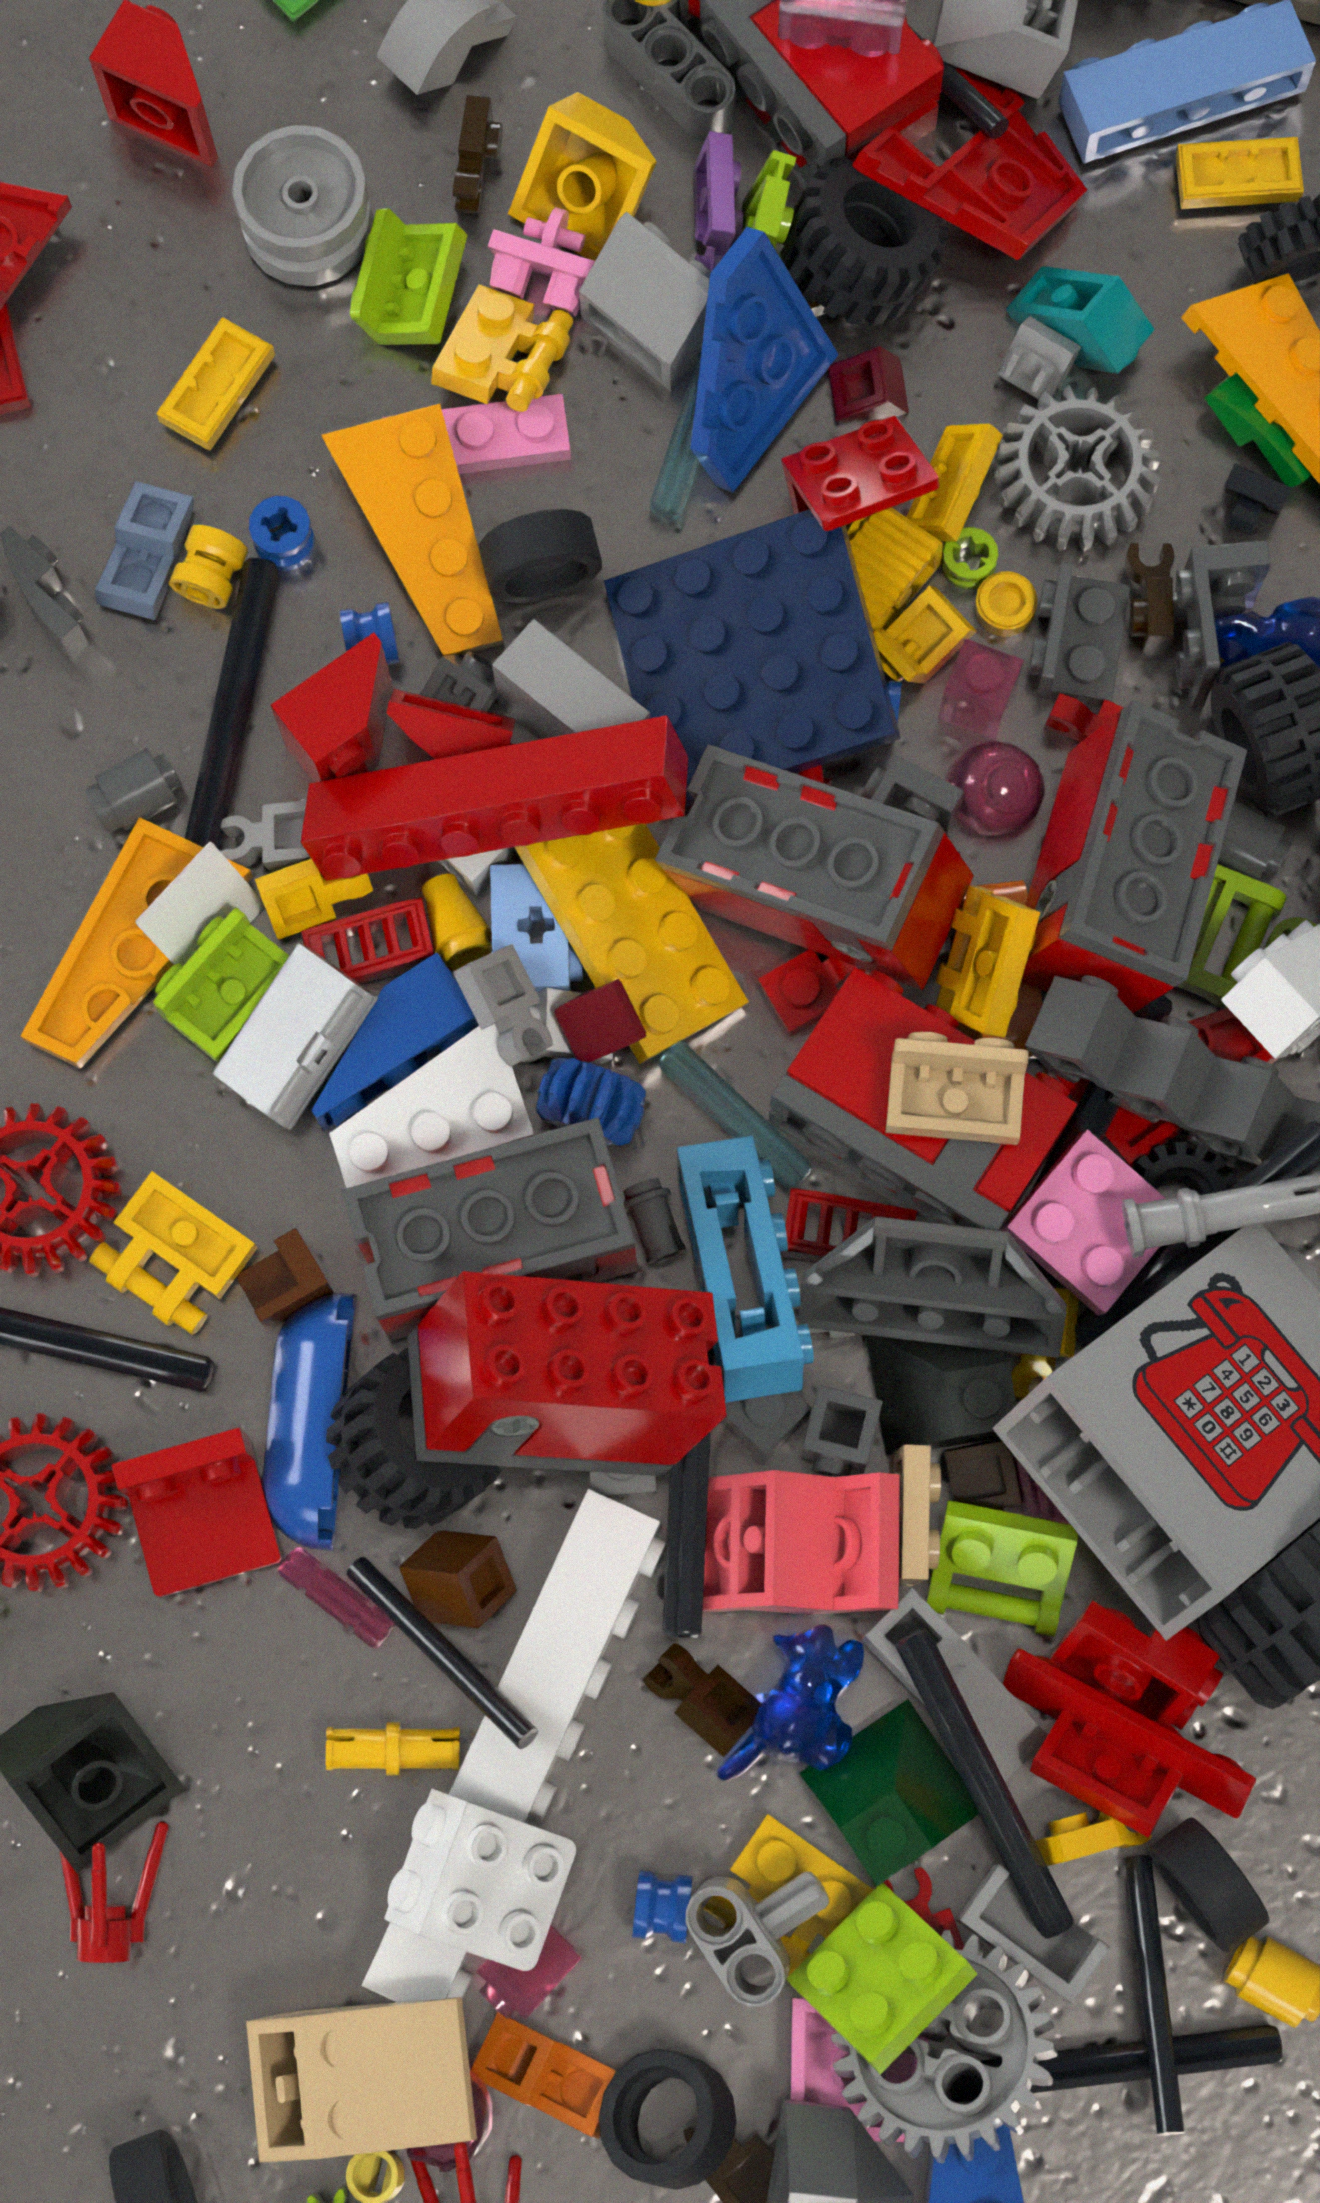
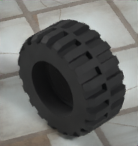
M1320 1518L1232 1593L1197 1618L1200 1636L1220 1656L1219 1659L1254 1702L1270 1709L1282 1706L1289 1699H1293L1307 1687L1320 1680Z

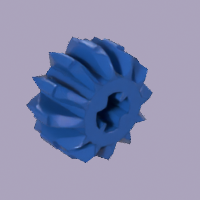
M562 1057L552 1060L547 1073L542 1076L537 1091L536 1112L543 1121L552 1123L554 1127L562 1128L599 1117L604 1138L608 1145L621 1146L629 1144L635 1130L639 1129L645 1109L643 1106L646 1091L640 1083L631 1080L628 1076L613 1072L611 1069L597 1066L591 1062H582L574 1058L567 1059Z

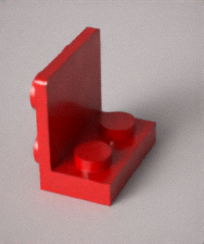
M895 415L883 420L870 421L855 431L826 442L812 443L803 448L802 451L781 458L793 513L797 514L810 509L824 531L839 528L933 492L940 487L937 473Z
M240 1427L111 1465L117 1489L129 1497L153 1593L156 1596H169L271 1566L281 1561L282 1556L264 1496L251 1440Z

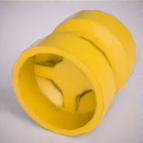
M193 525L184 543L187 550L185 560L175 566L168 583L176 593L194 603L210 608L222 609L226 607L233 591L230 583L232 574L242 568L248 554V548L242 541L220 529L206 525Z

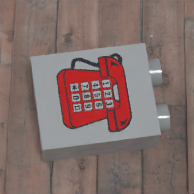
M1263 1224L1243 1227L1048 1375L992 1428L1166 1641L1227 1597L1320 1518V1278L1313 1265L1302 1253L1289 1245L1278 1243Z

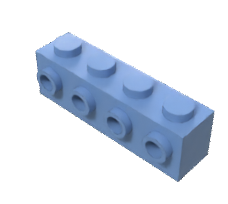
M1284 0L1272 5L1262 2L1247 7L1238 16L1216 23L1201 21L1188 27L1182 34L1161 41L1155 39L1142 40L1132 45L1126 52L1102 60L1099 57L1084 59L1075 64L1070 70L1064 72L1058 104L1084 164L1305 92L1316 59L1291 0Z

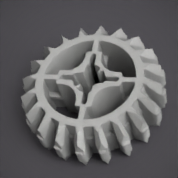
M1069 385L1062 392L1061 402H1057L1045 391L1039 397L1038 410L1024 404L1018 412L1017 420L1019 423L1009 422L1005 426L1002 438L1006 443H1001L995 454V461L1001 467L995 470L994 483L996 487L1005 488L1000 499L1003 509L1018 508L1014 516L1016 528L1026 526L1031 522L1036 524L1033 533L1036 543L1042 541L1048 532L1057 535L1056 547L1059 551L1066 548L1069 538H1078L1079 546L1085 553L1091 549L1094 535H1097L1109 547L1116 540L1117 528L1129 534L1136 527L1138 521L1136 514L1144 516L1149 512L1153 501L1149 494L1157 492L1160 483L1159 474L1153 472L1158 469L1161 461L1159 451L1148 449L1152 446L1154 440L1152 429L1136 430L1141 418L1138 409L1124 415L1118 412L1121 405L1119 395L1109 399L1107 405L1097 402L1098 391L1095 386L1088 390L1085 400L1076 399V394ZM1072 433H1082L1089 436H1077ZM1036 447L1045 455L1043 463L1050 470L1047 474L1046 482L1041 487L1034 480L1028 463V457ZM1113 451L1120 459L1125 473L1126 483L1119 491L1110 483L1112 475L1104 467L1109 454ZM1072 464L1075 470L1076 464L1084 468L1089 464L1087 473L1082 474L1081 468H1079L1078 473L1070 470L1065 473L1067 465ZM1076 501L1081 502L1085 506L1070 505L1064 502Z

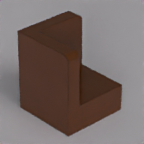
M297 1228L273 1240L279 1249L278 1251L240 1272L237 1276L240 1286L255 1310L254 1313L267 1332L284 1323L294 1311L322 1295L334 1293Z
M439 1530L399 1566L414 1606L433 1623L479 1629L517 1591L496 1536Z

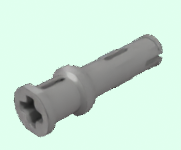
M1320 1171L1314 1172L1311 1175L1199 1196L1196 1190L1183 1188L1178 1189L1176 1197L1139 1204L1133 1198L1125 1199L1122 1201V1215L1131 1255L1133 1258L1142 1257L1146 1249L1185 1242L1189 1248L1199 1246V1242L1206 1241V1235L1216 1234L1217 1232L1320 1213Z

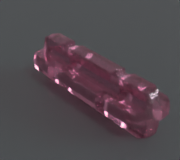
M296 1547L292 1550L278 1570L280 1576L299 1590L303 1587L307 1590L304 1594L344 1627L348 1628L351 1625L355 1628L353 1634L371 1648H378L391 1634L395 1624L376 1605L372 1608L367 1605L369 1600L329 1568L325 1567L322 1570L318 1567L320 1561L305 1549Z

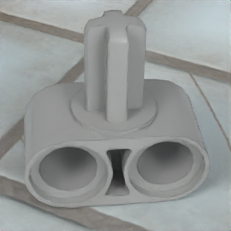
M811 1871L803 1872L760 1902H757L739 1881L730 1877L716 1876L705 1881L690 1899L686 1909V1925L690 1935L728 1993L738 2003L745 2006L762 2007L771 2003L781 1993L790 1972V1958L781 1941V1937L826 1908L830 1901L824 1886ZM710 1896L727 1898L734 1905L737 1912L736 1923L727 1928H717L711 1925L705 1919L702 1912L703 1900ZM750 1954H759L766 1957L773 1965L775 1979L764 1986H756L749 1983L740 1971V1960Z

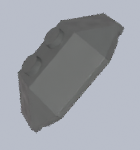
M875 1216L803 1273L798 1325L807 1324L809 1328L1059 1358L1067 1304L1009 1232Z
M783 2099L766 2203H913L914 2194L850 2107Z

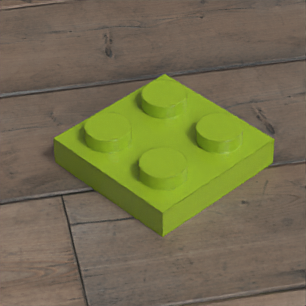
M881 1883L786 1980L881 2075L976 1977L977 1972L934 1929L884 1883Z

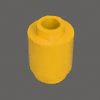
M1252 1935L1237 1947L1223 1979L1224 1982L1237 1988L1235 1996L1292 2028H1296L1303 2018L1312 2023L1317 2019L1320 2014V1965L1267 1935L1262 1940Z

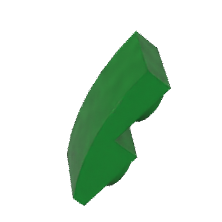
M1238 373L1232 377L1228 375L1204 397L1237 445L1240 447L1254 440L1286 486L1292 488L1303 483L1311 475L1292 452L1295 444L1294 440L1282 426L1275 422L1271 424L1267 422L1254 406L1259 398Z

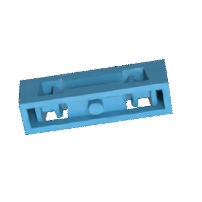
M753 1136L677 1147V1183L700 1291L713 1293L718 1342L713 1346L716 1366H721L725 1403L802 1390L804 1364L814 1362L813 1346L808 1325H796L793 1307H799L801 1304L800 1290L794 1267L783 1269L780 1252L788 1250L787 1234L782 1213L771 1214L767 1198L775 1197V1184L770 1160H758ZM744 1204V1240L760 1308L739 1311L740 1338L736 1339L734 1333L736 1331V1295L721 1228L739 1225L738 1205ZM713 1205V1208L707 1209V1206ZM772 1325L771 1329L766 1330L765 1326Z

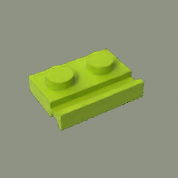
M775 150L771 152L745 196L741 209L746 210L743 214L742 232L746 227L765 232L774 249L777 243L783 244L792 223L794 208L785 206L790 182L785 180L796 161V157Z

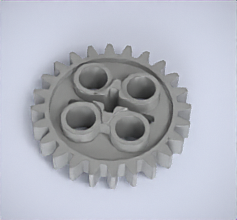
M944 1930L942 1938L970 1963L977 1972V1975L919 2035L935 2042H944L947 2034L951 2033L962 2050L973 2054L1001 2057V2066L994 2068L984 2065L973 2057L952 2049H944L940 2059H938L927 2042L916 2038L901 2053L910 2054L917 2058V2068L913 2076L899 2084L890 2083L885 2079V2071L880 2075L839 2033L831 2035V2041L837 2048L850 2052L849 2056L833 2064L835 2072L839 2077L856 2078L842 2091L843 2097L849 2104L868 2100L857 2116L860 2122L868 2128L884 2119L879 2132L880 2140L889 2147L904 2133L905 2152L914 2159L921 2152L925 2142L930 2143L933 2157L938 2163L945 2162L950 2144H957L967 2161L973 2160L974 2140L983 2137L988 2146L996 2152L1000 2149L996 2129L1002 2124L1020 2135L1024 2130L1015 2114L1021 2106L1035 2112H1040L1042 2108L1030 2091L1031 2086H1052L1053 2083L1050 2073L1039 2066L1038 2061L1057 2057V2049L1054 2043L1038 2038L1039 2035L1047 2033L1055 2027L1051 2015L1048 2013H1031L1045 2001L1040 1987H1031L1020 1991L1029 1977L1026 1967L1021 1963L1003 1972L1008 1958L1004 1948L997 1946L984 1959L982 1957V1943L979 1937L974 1934L968 1939L963 1950H957L955 1939L950 1930ZM992 2008L1004 2013L1003 2024L995 2034L979 2037L970 2032L971 2022L974 2016L981 2010ZM970 2074L977 2075L983 2079L982 2092L972 2103L961 2105L955 2104L950 2100V2089L953 2083L961 2076Z

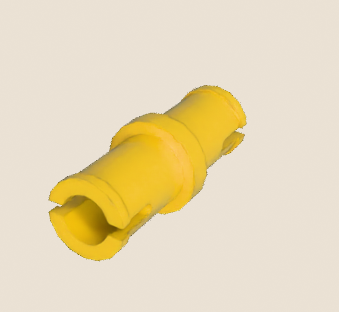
M387 1722L386 1729H334V1727H327L326 1770L386 1769V1775H399L400 1769L459 1770L460 1727H453V1729H400V1722Z

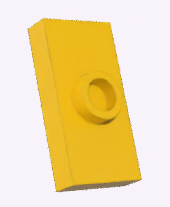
M1298 137L1178 144L1175 157L1181 209L1298 202L1299 198L1303 196L1304 187Z
M222 317L157 411L156 415L159 422L211 451L276 355L273 345Z
M990 423L947 425L930 462V465L938 475L940 487L933 492L914 498L906 518L941 542H957L971 508L979 496L980 487L1003 434Z

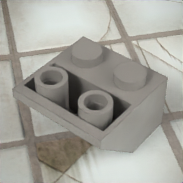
M941 0L932 43L939 51L944 62L1039 99L1068 54L1078 0Z
M626 211L617 221L579 289L581 318L671 392L701 359L711 271L697 260H691L690 262L685 260L672 249L669 239L657 226L650 222H645L642 225Z

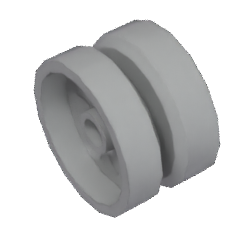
M292 125L266 133L247 148L235 168L232 195L249 254L266 274L286 284L316 286L337 280L358 265L365 253L366 239L371 232L374 219L368 198L366 179L359 157L343 138L320 127Z

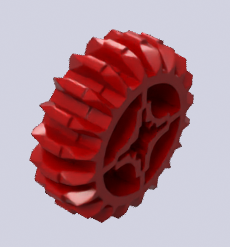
M31 1103L27 1109L26 1121H22L13 1107H6L3 1113L6 1125L0 1128V1178L4 1181L6 1187L5 1197L0 1204V1269L11 1274L22 1259L25 1273L30 1277H36L41 1270L42 1258H46L51 1269L55 1273H59L65 1269L62 1253L68 1250L80 1262L86 1260L88 1254L80 1242L87 1235L99 1244L105 1242L106 1235L95 1223L98 1218L106 1221H115L118 1216L116 1209L104 1203L103 1199L115 1198L122 1194V1186L117 1181L104 1179L114 1174L119 1169V1165L113 1156L100 1157L108 1147V1142L101 1134L88 1137L91 1124L85 1118L79 1117L68 1125L69 1113L65 1108L57 1106L45 1121L44 1110L40 1104ZM36 1143L54 1144L50 1150L43 1148L37 1156L26 1162H17L7 1157L11 1152L26 1145ZM75 1155L80 1163L83 1176L82 1193L77 1207L70 1204L62 1194V1184L70 1172L66 1166ZM17 1175L27 1183L32 1179L38 1185L40 1182L46 1189L45 1192L56 1204L52 1205L42 1197L38 1200H34L30 1194L28 1197L23 1191V1187L12 1176ZM42 1217H51L62 1223L61 1226L44 1235L36 1237L14 1236L19 1228L25 1231L31 1223Z
M38 1413L33 1419L31 1434H29L23 1420L14 1417L9 1419L8 1424L11 1438L5 1440L0 1434V1488L7 1494L10 1502L9 1512L1 1523L5 1528L0 1535V1569L4 1566L2 1585L14 1589L20 1583L24 1572H26L28 1590L41 1592L45 1585L46 1571H48L53 1584L57 1588H66L69 1585V1575L66 1566L71 1564L77 1573L83 1577H88L92 1574L93 1570L84 1555L91 1550L94 1554L107 1559L112 1553L107 1545L98 1541L102 1532L106 1531L112 1535H121L123 1533L124 1526L113 1519H108L109 1510L122 1511L127 1509L128 1499L120 1495H108V1490L117 1487L113 1470L102 1472L113 1461L115 1454L109 1447L99 1448L90 1454L96 1444L98 1435L87 1428L80 1432L73 1440L75 1422L70 1418L63 1417L51 1434L49 1417L43 1413ZM40 1451L63 1453L55 1465L48 1462L44 1469L33 1476H21L8 1467L17 1459L31 1453ZM79 1467L85 1476L88 1487V1507L83 1522L72 1514L67 1504L68 1493L75 1483L72 1475ZM19 1484L31 1492L36 1490L41 1494H44L45 1487H49L44 1498L51 1504L50 1508L61 1516V1521L46 1513L41 1515L36 1511L33 1512V1518L30 1519L29 1515L32 1513L33 1506L27 1501L28 1497L17 1490L16 1486ZM47 1528L56 1529L70 1539L61 1547L45 1554L21 1555L13 1553L23 1540L30 1542L39 1531Z

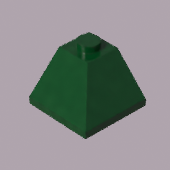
M909 1699L798 1773L872 1886L876 1887L979 1815L962 1778Z

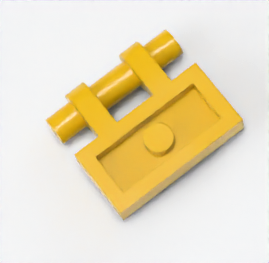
M479 284L432 367L431 384L487 405L496 388L509 392L506 397L509 407L515 411L524 412L528 409L533 399H538L542 396L550 380L548 370L552 362L558 361L563 357L570 343L568 333L573 325V318L569 313L558 309L551 313L547 322H542L539 325L533 324L535 304ZM517 350L529 354L527 359L521 360L518 363L511 361Z
M969 885L963 907L956 908L951 927L956 929L948 961L947 963H940L935 980L937 984L941 985L935 1006L949 1013L958 1022L983 1034L1005 1038L1011 1015L1017 1006L1018 990L1029 952L1035 943L1036 927L1041 912L1006 897L993 895L992 890Z
M151 1171L113 1222L120 1230L133 1238L122 1254L106 1242H102L92 1253L89 1263L107 1275L106 1283L121 1293L129 1290L152 1306V1315L164 1324L170 1326L176 1323L188 1333L194 1335L205 1323L208 1314L189 1302L192 1294L200 1285L215 1297L221 1299L258 1247L250 1239ZM153 1253L179 1270L169 1286L143 1269Z
M769 1814L766 1815L730 1868V1871L751 1885L748 1891L757 1902H760L803 1872L811 1871L824 1886L830 1901L828 1906L797 1926L790 1937L786 1935L781 1937V1941L790 1958L788 1977L811 1954L807 1949L816 1935L820 1934L826 1939L874 1890ZM711 1896L703 1910L723 1923V1928L732 1926L737 1921V1912L734 1905L722 1896Z

